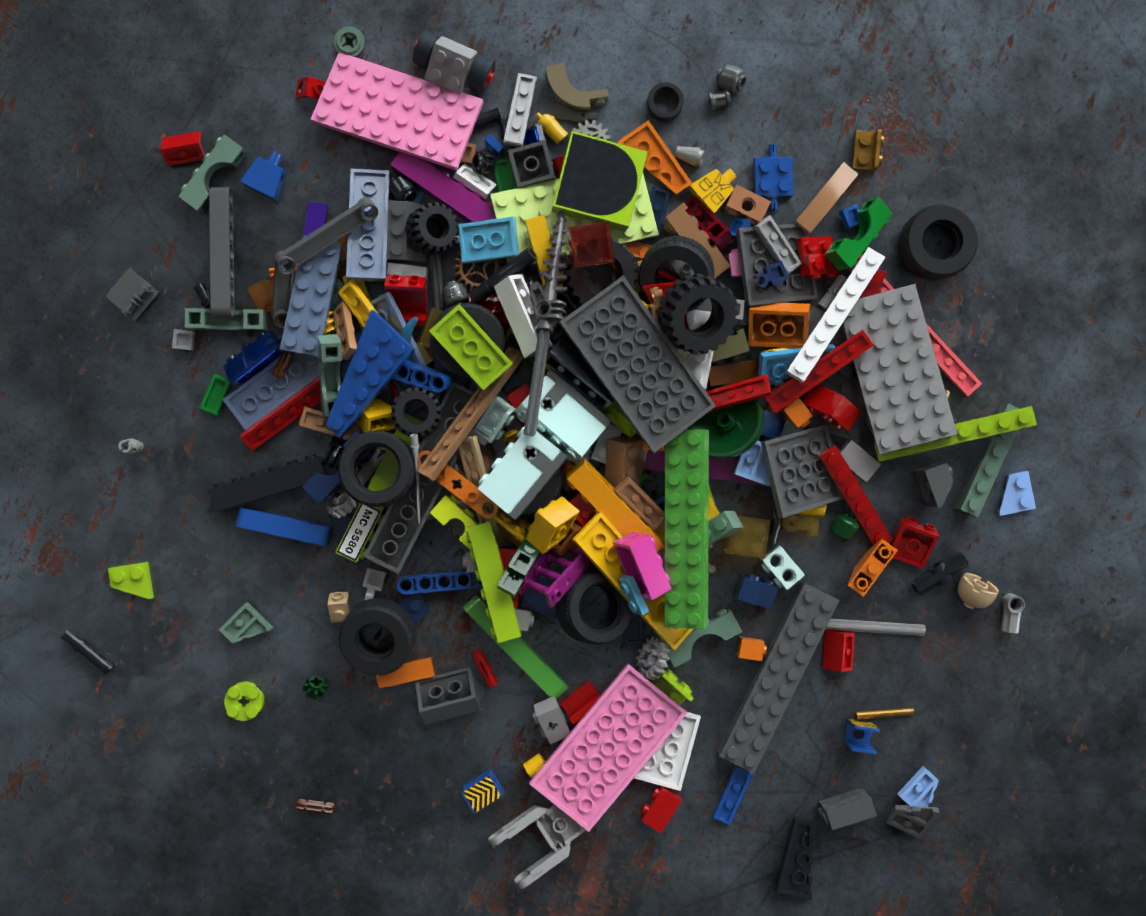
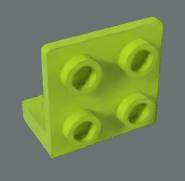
M669 668L667 670L663 669L664 674L660 673L659 678L650 679L655 686L679 705L686 698L691 702L694 699L691 695V688L684 681L679 683L676 674Z

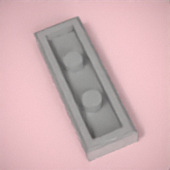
M771 215L754 226L755 231L776 262L782 260L787 274L802 264Z

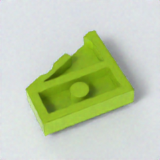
M148 562L108 568L112 588L146 599L154 598Z

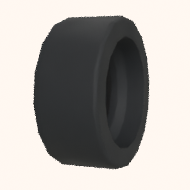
M669 82L655 85L649 92L647 99V109L650 115L661 122H668L677 118L684 104V97L680 88ZM662 91L671 92L676 98V107L669 113L659 112L654 105L655 96Z

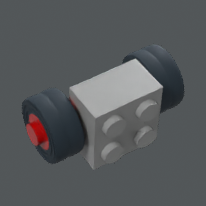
M425 30L415 43L413 63L427 69L426 80L461 94L468 85V88L484 93L494 78L495 61L493 59L487 58L484 55H479L476 59L477 51L444 36L440 37Z

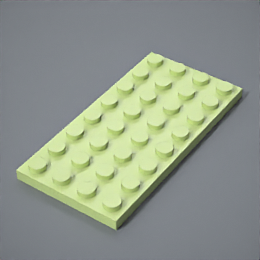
M643 173L630 225L626 232L605 227L590 220L565 216L567 222L564 224V229L567 230V233L563 234V241H567V245L562 247V252H566L568 255L576 245L592 238L607 237L608 239L618 240L620 244H627L658 237L659 233ZM559 179L490 194L496 219L512 216L516 219L519 253L527 247L532 248L524 221L526 219L544 215L550 237L554 236L553 231L555 229H553V225H556L557 213L551 212ZM506 258L507 264L511 262V258Z

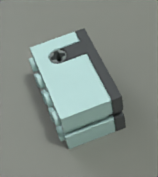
M550 370L543 380L536 430L559 448L561 452L565 453L568 456L567 461L575 462L585 454L610 424L611 420L559 375ZM529 395L514 411L517 413V418L524 423L526 421Z
M524 427L517 434L519 439L515 444L511 442L504 450L506 455L502 459L498 458L492 464V472L484 474L478 482L480 484L478 490L515 520L520 517L568 458L565 453L561 452L559 448L537 430L534 436L524 435ZM529 449H535V457H528L530 454L528 452Z

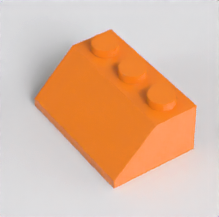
M773 303L750 306L748 346L802 348L808 340L810 304Z

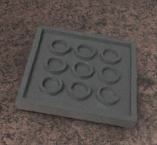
M797 224L777 225L799 258L797 239L810 237L809 234ZM754 227L736 229L746 307L818 299L816 280H810L809 277H801L800 265L788 274L789 279L771 287L767 284V286L757 289L756 286L760 285L762 281L760 278L753 279V276L758 273H764L762 269L776 263Z
M827 424L761 442L778 518H785L844 498L818 455L832 446Z

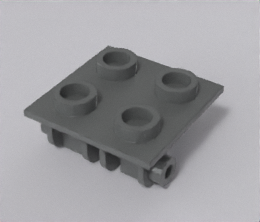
M129 268L105 297L116 305L125 316H129L133 321H136L160 292L132 268Z

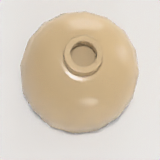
M965 573L958 584V595L964 601L963 604L970 609H981L991 605L996 599L999 590L989 581L986 584L980 581L982 577Z

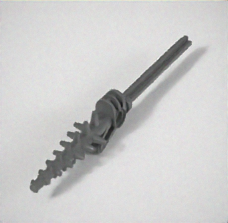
M564 211L558 212L556 215V225H553V229H555L553 231L554 236L550 237L552 247L546 249L550 259L543 260V264L546 265L548 270L539 273L546 280L545 286L543 287L538 282H534L530 286L535 314L538 316L537 321L539 324L536 325L538 340L524 427V435L529 436L536 435L550 334L554 333L555 327L564 319L563 316L566 313L564 309L567 304L557 300V296H560L561 292L567 291V287L558 286V283L561 284L562 280L567 279L566 275H559L562 269L567 268V264L560 263L561 259L567 256L566 252H562V247L567 245V241H563V234L567 233V230L564 229V224L567 222Z

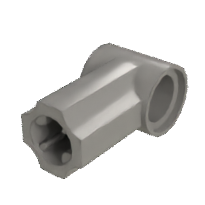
M1008 593L1002 598L1003 613L1000 630L1008 633H1018L1021 612L1024 610L1025 602L1021 597ZM1016 599V605L1010 607V602Z

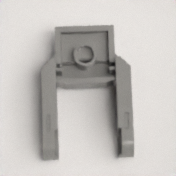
M555 804L549 808L539 805L531 806L488 838L492 848H495L496 845L507 838H512L534 822L547 844L552 848V851L516 876L514 882L519 889L527 887L567 858L570 852V842L586 831L585 828Z

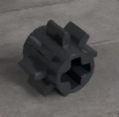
M482 150L473 156L472 166L478 170V174L486 175L494 170L496 159L493 155H490V151Z

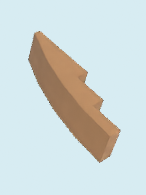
M843 162L797 218L795 223L810 234L857 177L858 173Z

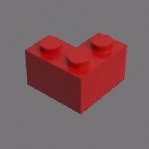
M820 385L812 388L803 401V404L808 407L811 414L815 416L818 414L822 415L821 417L830 422V425L837 430L843 428L849 431L861 412L843 395Z

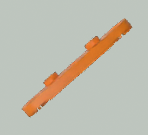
M422 451L418 454L419 468L422 465L421 458L424 455H429L431 451ZM446 464L435 480L482 517L492 518L498 513V505L450 465ZM460 479L462 481V488L454 489V483L452 482ZM484 504H493L494 511L491 514H486L483 511Z

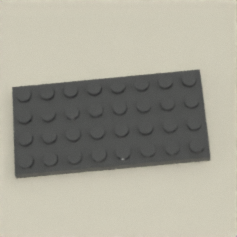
M624 276L559 322V325L652 453L658 451L716 406Z

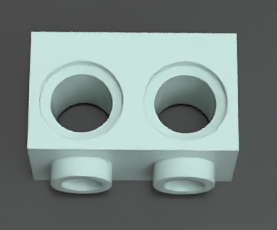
M778 544L760 558L763 562L761 564L762 568L768 574L771 572L774 575L773 581L779 588L784 587L788 590L805 576ZM778 556L779 563L772 566L770 563L771 558ZM789 570L791 578L783 580V573Z

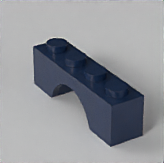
M356 431L351 436V438L344 444V447L348 445V442H350L352 439H354L361 433L359 431ZM374 448L366 451L358 461L357 471L361 468L359 464L364 459L368 461L374 455ZM315 473L302 486L318 503H322V501L328 502L334 495L332 491L336 487L339 489L342 487L338 473L330 476Z

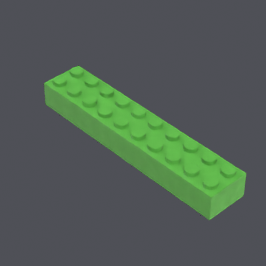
M684 430L665 445V572L670 578L669 584L671 586V590L665 593V628L705 629L708 627L709 430Z

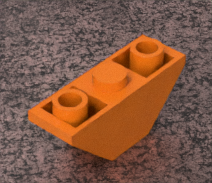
M880 539L863 555L854 567L847 585L864 597L898 550L885 540Z

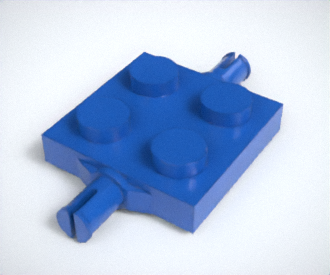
M770 144L768 145L769 156L755 157L753 159L754 193L770 199V211L778 210L777 199L793 196V157L776 156L777 145Z

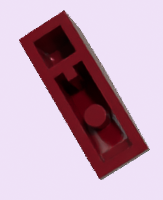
M695 195L685 202L688 207L685 211L688 215L694 216L697 219L698 229L708 234L711 240L709 243L711 247L715 245L722 252L734 242L730 230Z

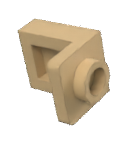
M348 592L329 594L327 605L331 623L344 622L350 612Z

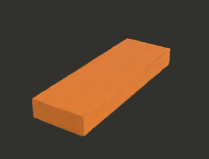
M428 657L405 662L394 672L387 673L386 675H377L378 688L434 677L435 671L432 658Z

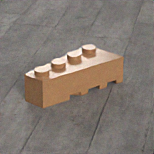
M683 202L665 217L663 229L668 236H686V238L689 237L702 244L706 251L708 250L709 255H711L715 268L714 279H716L730 265L715 245L711 247L709 244L711 242L710 237L705 231L698 229L697 219L687 214L685 210L688 207Z
M635 434L631 438L627 435L608 438L605 479L614 488L627 476L638 486L640 484L648 450H643L644 441L639 434Z

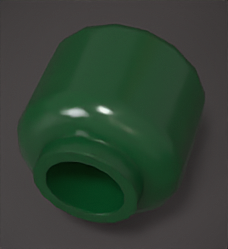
M846 512L838 514L830 528L834 534L833 537L840 542L844 540L851 541L859 529L858 519Z

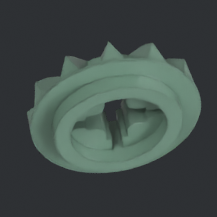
M347 26L341 28L336 33L334 46L338 53L354 57L359 56L360 52L364 50L365 39L357 28ZM345 37L349 38L350 40L354 39V48L350 47L349 45L345 46L347 44Z

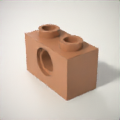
M736 185L724 209L727 210L729 215L747 219L751 222V226H755L762 221L771 201ZM742 204H750L751 211L743 210Z

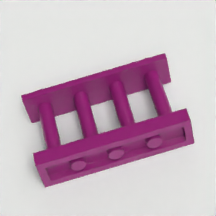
M566 538L558 544L561 546L563 542L566 540ZM577 546L568 551L578 555L573 562L558 557L559 555L552 548L544 554L540 552L517 594L522 596L530 588L545 594L548 606L552 608L592 562ZM555 563L566 569L562 574H558L547 568L550 564ZM539 576H544L555 582L550 587H546L535 581Z

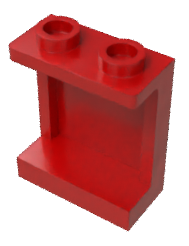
M387 275L384 288L387 289V292H391L406 324L413 317H417L418 322L415 327H425L428 318L426 277H419L417 275Z

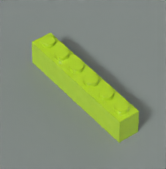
M492 521L469 526L465 536L467 543L472 544L473 550L470 551L472 561L477 563L478 570H475L478 582L481 581L483 589H480L483 601L487 600L488 608H485L488 620L492 619L493 627H490L493 639L497 638L498 643L519 638L522 634L512 596L497 588L505 570Z

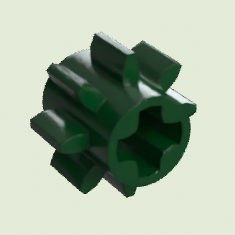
M319 676L307 677L302 691H307L306 697L316 700L319 697H324L328 684H324V678Z

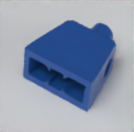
M272 151L268 161L258 157L240 182L246 187L278 202L286 177V171L279 167L283 156Z

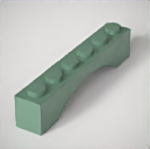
M1001 404L996 414L1019 408L1010 404ZM1017 430L989 437L982 458L972 477L961 491L954 509L969 516L979 517Z

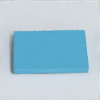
M513 216L458 224L463 264L511 258L519 254L516 219Z

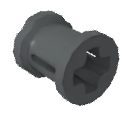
M724 89L723 92L716 94L708 93L709 106L712 111L717 107L731 106L728 89Z

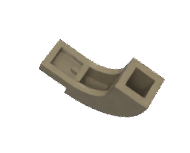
M565 63L546 66L549 88L554 97L565 107L590 112V104L600 106L608 102V89L580 91L574 88L568 81Z

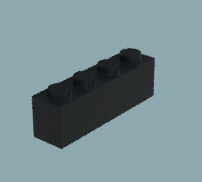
M560 337L547 353L546 366L601 411H604L614 399L580 352Z

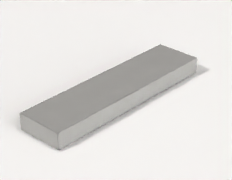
M518 73L503 145L512 147L523 146L537 82L536 76Z

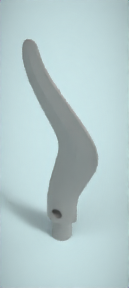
M411 434L410 449L416 473L417 521L420 524L419 473L417 472L420 445L418 444V435Z

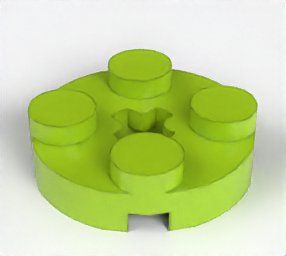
M243 681L229 688L224 699L228 716L239 721H248L259 714L264 706V695L256 687L257 685L252 682ZM243 696L246 697V700H249V703L245 706L240 703Z

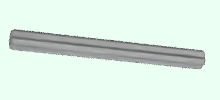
M830 619L825 629L924 636L926 633V627L922 624Z

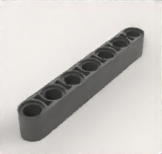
M212 187L209 190L211 314L213 318L233 317L235 313L233 192L231 187Z

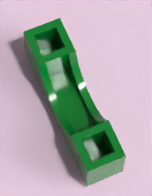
M879 197L866 200L856 213L859 220V231L855 239L843 238L835 240L826 251L825 256L838 270L853 268L859 256L868 249L869 243L877 238L879 230L889 222L888 219L893 213Z

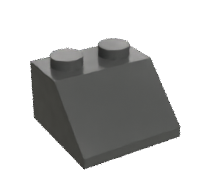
M934 463L915 470L927 506L942 507L954 482L952 468L947 463Z

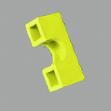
M445 495L430 513L444 526L453 518L460 519L465 525V531L459 540L472 551V544L467 543L465 532L468 531L467 527L483 522L480 521L478 523L473 519L475 515L466 508L464 510L459 506L461 502L455 496Z

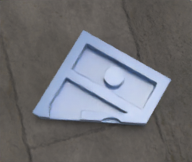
M756 441L748 451L739 456L733 474L770 486L761 442Z
M1028 471L1007 475L1005 489L1001 496L1002 502L1000 509L997 511V516L1036 509Z
M922 766L897 794L910 806L928 807V804L932 803L933 792L937 788L939 780Z

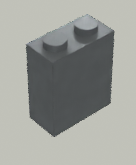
M863 788L819 801L821 807L818 808L819 815L824 820L825 825H829L832 830L877 816L872 799Z

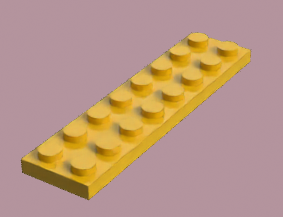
M598 512L576 534L572 541L629 602L627 596L620 588L621 583L619 580L620 577L626 574L612 543L623 536L602 512ZM665 593L653 600L643 598L649 612L640 616L668 644V647L675 651L693 629L665 628Z

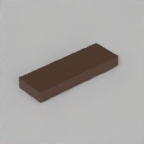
M758 359L711 366L707 386L737 383L758 377Z

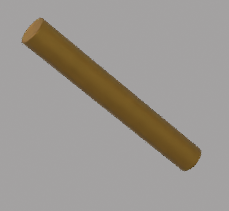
M913 708L855 712L856 720L914 715Z

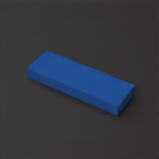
M734 766L712 815L713 819L726 825H731L753 776L752 772L740 766Z

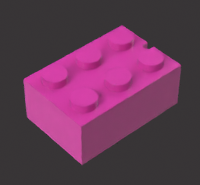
M631 532L612 542L625 574L634 576L643 598L653 600L671 590L670 578L662 567L663 561L657 554L655 541L650 535Z

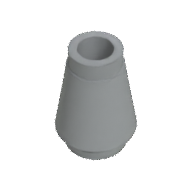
M678 146L675 157L693 166H701L705 151L698 147Z

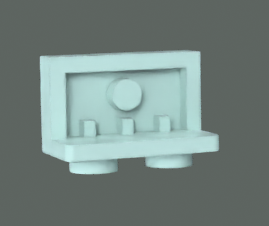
M496 396L476 428L490 437L489 443L495 440L499 441L505 433L503 430L505 425L509 426L513 421V413L516 408L499 396Z

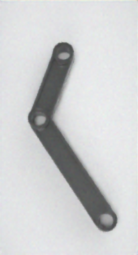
M361 198L357 204L286 250L275 254L272 309L270 313L274 324L278 328L285 327L293 289L295 268L367 221L375 220L378 216V208L370 198ZM371 206V209L369 211L364 212V209L366 207ZM288 260L287 264L281 265L283 261ZM284 314L282 318H277L279 315Z

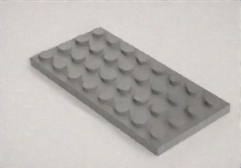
M912 284L858 299L844 320L843 327L847 340L863 329L874 344L873 347L854 359L853 363L878 454L957 435L916 285Z

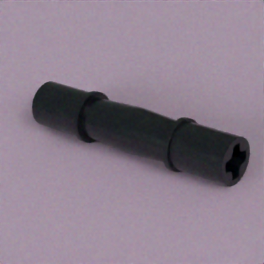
M527 247L517 256L511 258V262L500 268L488 280H483L480 285L469 293L471 300L475 304L480 305L496 293L495 285L508 276L524 272L527 267L538 260L533 249Z

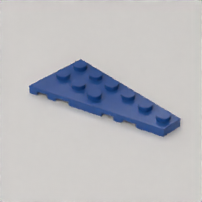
M375 310L370 312L358 342L357 350L354 352L326 423L339 438L344 437L416 350Z

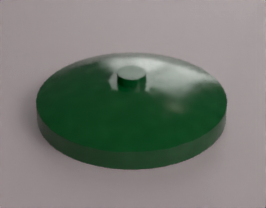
M729 383V384L717 385V386H714V387L709 388V389L706 390V391L713 390V389H716V388H720V387H723V386H727V385H730V383ZM755 399L706 413L690 425L687 430H709V457L715 459L734 458L748 451L760 437L764 426L763 408L759 400Z

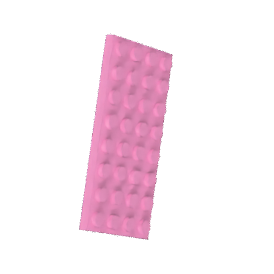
M339 52L313 112L311 121L314 124L457 171L484 102L481 98L463 92L458 94L438 84Z
M627 663L529 781V784L589 832L685 717L687 711Z

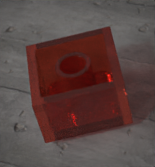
M609 221L566 228L572 268L615 262Z

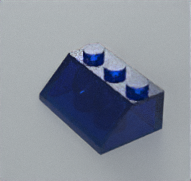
M261 332L256 337L257 340L255 342L246 344L241 348L242 352L237 356L234 354L226 360L227 363L223 368L231 384L243 385L281 356L283 350H280L281 342L274 332Z

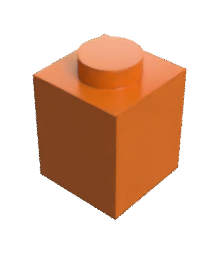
M799 398L780 410L794 428H804L811 422L809 419L813 416Z
M739 636L737 656L743 659L762 661V657L766 656L767 645H764L765 642L762 639Z

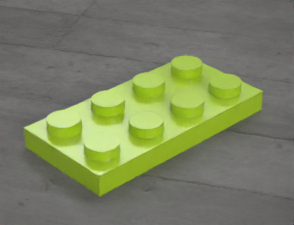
M460 304L454 307L429 330L482 390L486 389L513 364Z

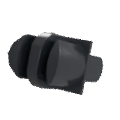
M333 436L331 441H329V448L321 464L326 465L330 458L329 467L333 468L336 464V470H338V457L342 454V450H344L342 445L348 440Z

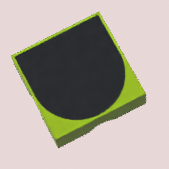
M572 131L551 212L558 214L559 211H564L566 213L565 216L590 220L599 225L626 232L630 225L648 152Z

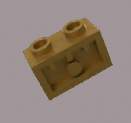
M877 129L876 132L856 130L854 132L851 165L853 170L874 172L878 169V166H881L882 155H880V147L884 143V136H881L882 130Z

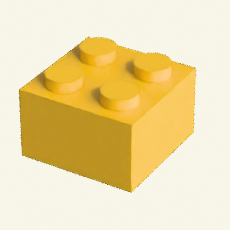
M564 497L551 501L544 509L540 508L535 513V520L528 528L529 533L526 539L544 554L568 536L580 511Z

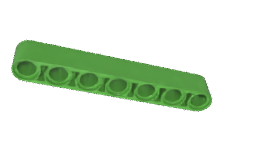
M476 594L463 608L493 639L490 628L493 627L492 619L488 620L485 608H488V604L485 600L483 601L479 594ZM521 637L500 643L497 642V638L493 639L550 698L555 696L557 700L569 688L564 680Z

